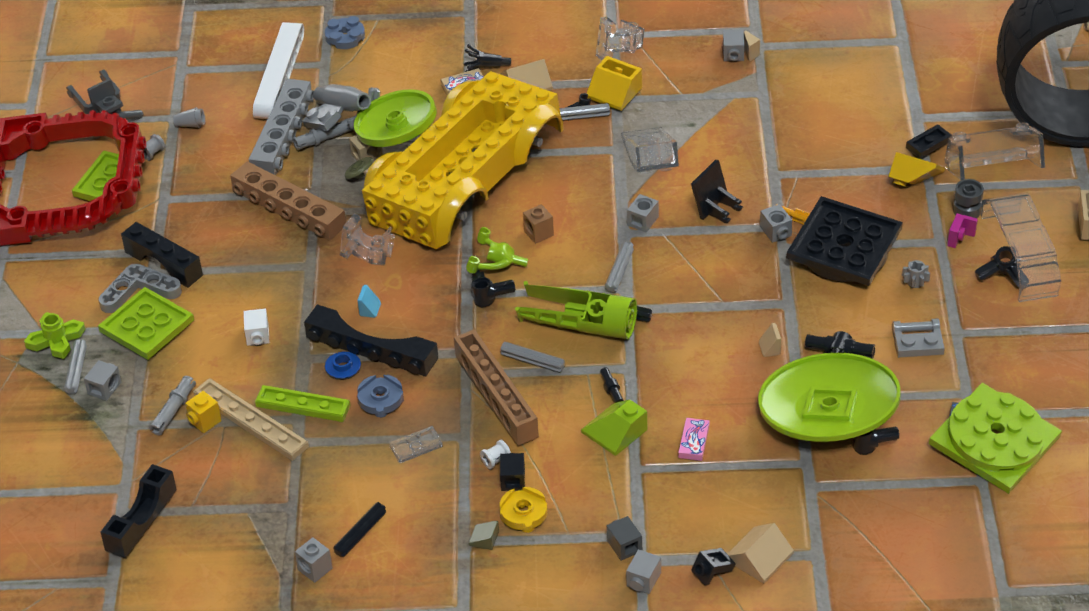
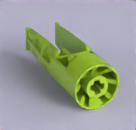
M527 281L523 282L528 296L565 304V311L516 307L515 310L520 322L526 319L562 329L622 339H630L637 317V301L635 298L588 290L529 285Z

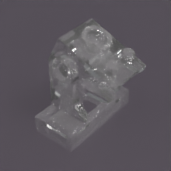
M600 17L596 56L603 60L606 56L613 58V53L616 52L635 53L636 50L643 46L645 29L639 27L637 23L620 20L621 27L616 28L617 24L611 19Z
M354 213L342 229L340 256L348 259L353 254L370 264L385 265L386 258L391 257L394 241H390V239H395V234H391L392 227H389L382 236H368L361 229L362 217Z

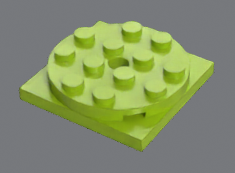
M981 383L970 396L964 398L955 406L951 416L929 438L928 444L1009 494L1060 438L1062 430L1042 419L1037 411L1024 400L1013 396L1011 393L997 392L986 384ZM992 430H998L1002 433L996 434Z

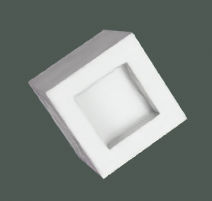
M266 309L244 311V331L247 346L270 343Z

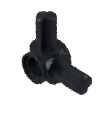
M1008 246L999 248L996 254L991 257L990 262L975 270V274L980 281L998 272L999 274L1008 275L1017 288H1023L1029 282L1019 268L1020 262L1016 258L1015 251ZM1008 258L1010 259V261L1003 262L1001 261V259Z
M480 270L472 274L471 289L474 303L478 307L489 306L496 300L495 296L512 293L516 290L513 280L492 283V280L486 278L484 272H480Z
M898 427L874 429L866 434L854 437V450L859 454H869L875 450V447H878V443L899 439Z

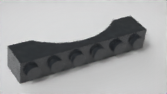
M318 304L304 321L306 338L391 365L392 367H398L414 374L426 377L439 359L436 342L418 336L404 339H385L369 336L349 326L340 317L337 310Z

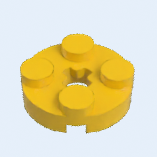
M522 487V490L515 491V489L509 490L500 500L501 521L507 526L525 533L532 532L535 527L542 524L548 514L545 496L535 488ZM525 506L528 507V510H525V511L519 510V507H520V508H524Z

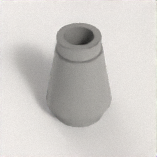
M195 107L173 115V122L175 127L200 128L201 125H205V114L203 109Z

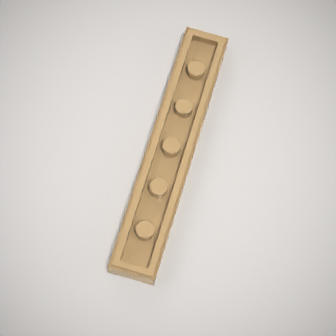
M210 378L193 391L194 396L205 391L218 402L221 415L292 461L309 448L308 441Z

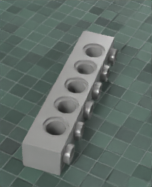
M287 78L249 157L250 163L274 175H277L278 171L282 169L285 156H288L290 145L294 142L293 138L296 137L297 130L302 126V119L308 112L310 102L314 100V90L311 89V81Z

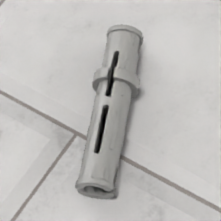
M348 119L335 123L328 131L312 129L309 133L294 137L293 141L295 142L293 143L295 148L300 150L310 145H319L324 140L353 131L354 129L349 128Z
M183 376L176 389L170 392L169 399L149 426L150 430L154 428L152 433L162 435L182 404L186 403L188 394L196 385L195 381L191 383L192 377Z

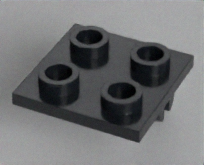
M714 160L691 183L700 219L704 220L708 215L720 219L723 223H728L731 218H727L730 214L717 205L719 202L731 206L736 211H740L743 206H740L742 201L727 192L719 160Z

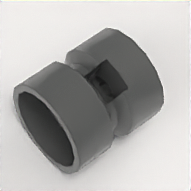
M963 179L956 184L953 206L955 215L958 213L973 218H978L981 215L984 187L979 181Z

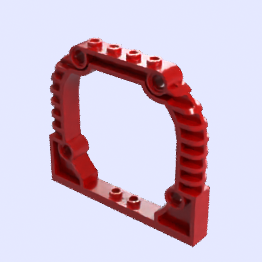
M91 110L89 114L78 112L75 116H72L71 113H66L65 117L53 115V118L48 119L46 113L0 118V194L2 193V180L5 179L4 169L6 160H13L29 149H42L52 141L107 136L115 140L119 151L116 176L105 184L101 196L88 203L38 211H28L25 206H15L10 209L0 204V246L31 242L32 235L44 237L45 234L49 233L51 236H56L57 232H63L65 235L74 230L76 233L82 232L85 228L92 230L100 222L102 224L107 223L112 214L116 213L118 216L123 209L132 207L136 203L137 192H140L141 189L139 178L143 175L141 164L145 161L143 150L147 146L145 136H142L139 125L133 122L129 123L126 118H121L117 113L109 114L106 110H102L101 113Z

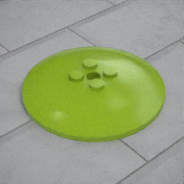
M823 353L794 360L773 372L763 383L759 391L758 402L762 417L778 432L806 441L829 442L854 438L884 424L897 410L901 392L896 375L884 364L857 354Z

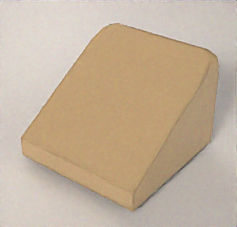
M744 31V51L748 61H752L760 56V39L748 31Z
M775 323L768 327L759 340L764 357L776 356L781 353V337Z

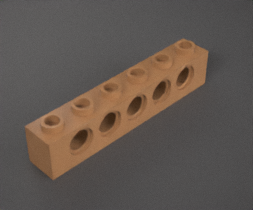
M248 161L230 175L232 189L236 194L250 199L253 203H257L329 241L346 227L345 211Z
M475 329L454 337L456 358L516 444L521 445L538 438V418Z

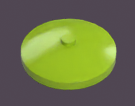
M408 89L391 92L371 101L367 109L360 110L354 120V130L358 139L366 145L373 147L398 145L417 137L428 129L435 120L437 109L433 98L424 91Z

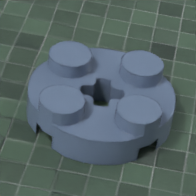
M351 16L349 18L331 19L327 22L325 39L330 46L333 44L337 49H351L358 46V42L361 39L362 41L365 39V29L363 24L359 22L358 17Z
M376 375L364 379L359 384L357 399L359 406L364 411L381 418L397 409L404 401L400 381L390 375H383L384 378H376ZM377 393H378V394L384 393L383 396H376Z

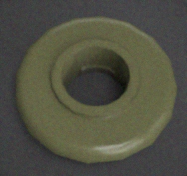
M365 157L356 161L346 170L345 178L351 179L355 177V179H359L365 176L364 171L371 166L374 161L373 158Z

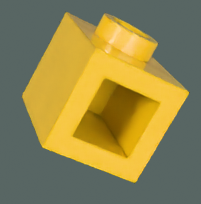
M205 391L200 392L185 403L188 421L202 433L207 432L222 421L218 402Z

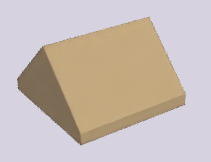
M545 59L510 68L500 73L506 77L548 91L553 90Z
M770 523L753 527L728 555L736 563L735 566L764 584L794 554V550L777 525Z

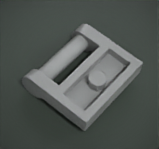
M939 318L925 322H892L898 358L944 355L945 348ZM932 330L930 333L902 334V332Z

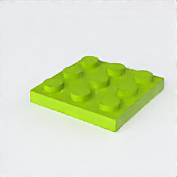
M144 287L100 323L98 328L102 334L148 360L194 321V315Z

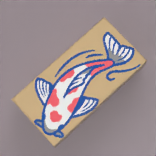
M478 68L441 79V85L448 95L457 85L468 81H480L484 76Z

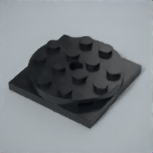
M821 196L788 249L786 259L807 265L815 274L841 283L855 281L870 286L876 273L886 263L888 252L901 232L903 222Z

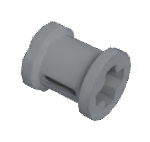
M153 134L150 136V140L146 142V149L143 150L144 158L150 161L155 153L166 148L164 140L159 135Z

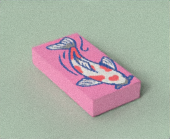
M686 418L679 448V458L702 461L710 426L709 420Z

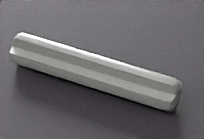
M608 103L560 108L562 120L610 115V106Z
M626 241L622 243L606 281V291L613 293L617 291L633 253V243Z
M77 339L73 344L64 386L67 394H75L78 391L87 348L86 341L83 339Z
M503 342L500 348L502 355L557 372H562L565 366V360L509 342Z

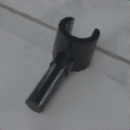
M582 93L579 95L578 102L567 107L590 105L591 98L587 99L588 94Z

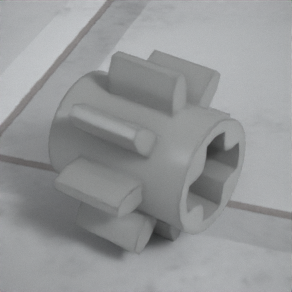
M919 260L908 262V267H903L902 269L903 282L913 288L923 287L924 281L930 280L929 266Z

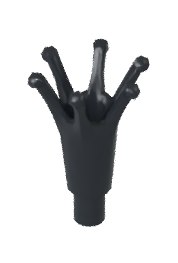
M468 44L467 47L474 52L465 49V53L477 58L476 61L464 62V66H467L468 69L465 72L485 67L511 66V58L484 53L472 47L471 44Z

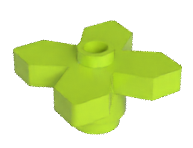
M46 312L39 320L42 330L30 333L24 340L26 349L36 352L50 346L52 356L64 359L71 351L68 341L80 338L86 330L84 322L74 319L63 323V319L58 314Z

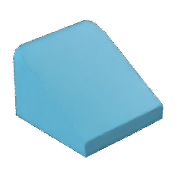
M364 285L357 300L360 316L375 318L381 301L368 285Z

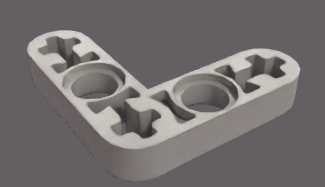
M131 264L100 295V308L105 313H113L138 288L142 289L144 287L166 299L178 298L182 293L180 281L141 264ZM152 279L159 280L153 284L148 283ZM121 286L128 287L125 290H117Z

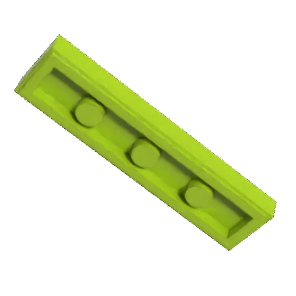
M262 385L255 400V405L259 408L344 422L351 406L350 400L266 385Z

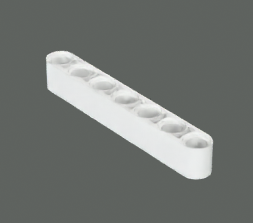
M282 23L254 100V118L268 119L287 78L290 79L304 38L303 23Z

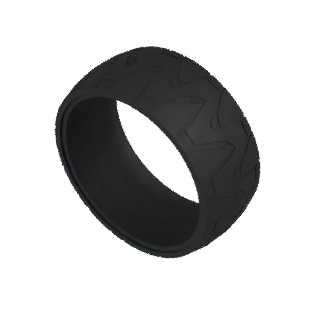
M1014 0L1001 26L996 60L1001 90L1011 112H1013L1016 119L1023 126L1040 137L1042 136L1049 141L1059 144L1089 147V90L1066 89L1050 85L1034 77L1021 65L1027 53L1047 36L1066 27L1089 22V0Z

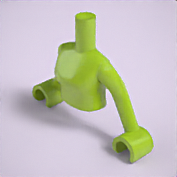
M482 227L479 230L477 241L480 244H488L490 246L486 260L496 263H480L479 258L471 256L468 259L466 270L469 273H476L477 270H498L508 267L512 263L526 267L529 259L515 255L514 249L508 243H497L489 239L490 229Z

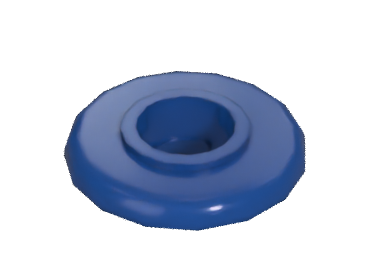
M351 352L335 353L325 362L326 372L336 379H346L354 376L361 366L360 358Z

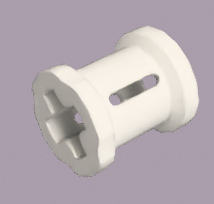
M499 440L490 449H483L480 452V457L485 466L491 470L495 464L500 462V454L511 453L503 440Z

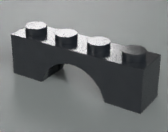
M135 222L121 233L125 253L139 261H142L146 256L155 258L166 268L170 276L178 279L183 286L189 288L203 276L199 256L142 224Z
M154 464L149 467L139 481L138 494L131 509L122 517L113 515L100 531L105 551L124 558L128 556L176 492L173 471Z

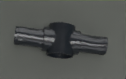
M843 331L835 332L833 336L828 335L827 337L807 334L805 339V349L821 350L825 353L857 354L871 359L875 355V344L856 342L850 334Z

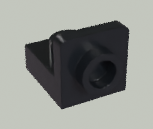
M722 548L704 550L699 552L691 570L704 585H709L714 574L733 571L736 563Z

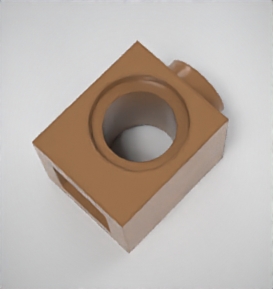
M542 204L523 212L524 232L535 244L554 236L553 216Z

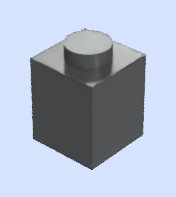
M628 516L606 525L607 542L621 561L635 555L638 549L643 551L642 535Z

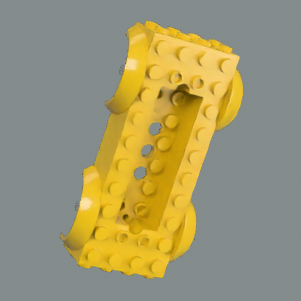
M492 71L487 73L480 81L463 82L454 87L444 101L441 117L403 152L386 153L377 158L369 167L365 176L364 188L362 189L369 223L434 249L447 244L451 238L455 217L463 221L467 218V212L460 210V208L472 194L479 191L480 195L487 201L489 199L487 192L514 166L527 162L531 145L533 144L538 147L542 145L543 139L536 137L544 124L555 127L559 132L564 130L558 94Z

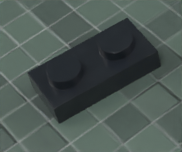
M937 124L907 141L906 149L921 159L952 141V134Z

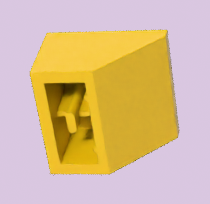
M606 56L594 71L586 93L588 94V99L591 98V100L601 104L608 103L610 107L622 111L642 89V68Z

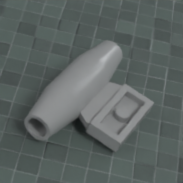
M337 84L319 86L314 90L313 97L315 101L322 105L309 110L302 122L308 128L328 131L341 118L342 111L365 110L370 106L371 98L367 93L351 86Z

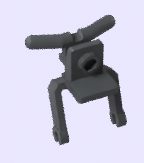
M104 69L99 71L103 82L87 89L91 104H86L72 85L66 87L68 96L73 98L85 114H89L91 110H95L96 113L106 110L109 114H119L123 119L143 117V111L141 110L121 112L120 108L123 107V103L120 100V89L110 79ZM93 136V138H95V139H98V138L101 137V136Z

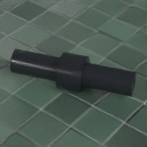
M607 367L602 368L600 373L605 382L604 387L607 393L612 396L614 403L624 401L620 394V386L617 380L612 377Z

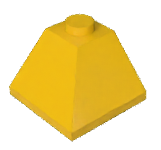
M896 152L888 177L894 179L893 183L906 187L907 183L914 185L941 174L945 171V168L932 162Z

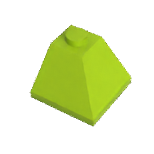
M630 399L613 403L583 427L581 433L616 456L648 430L647 410Z

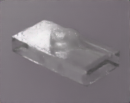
M433 426L390 442V448L399 463L443 447L442 440Z

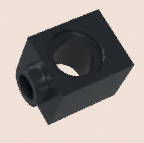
M524 453L500 454L501 491L512 489L518 491L525 487Z

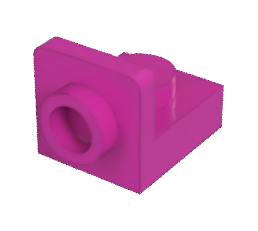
M956 213L949 230L947 246L956 248L959 240L963 241L965 235L974 237L978 219Z

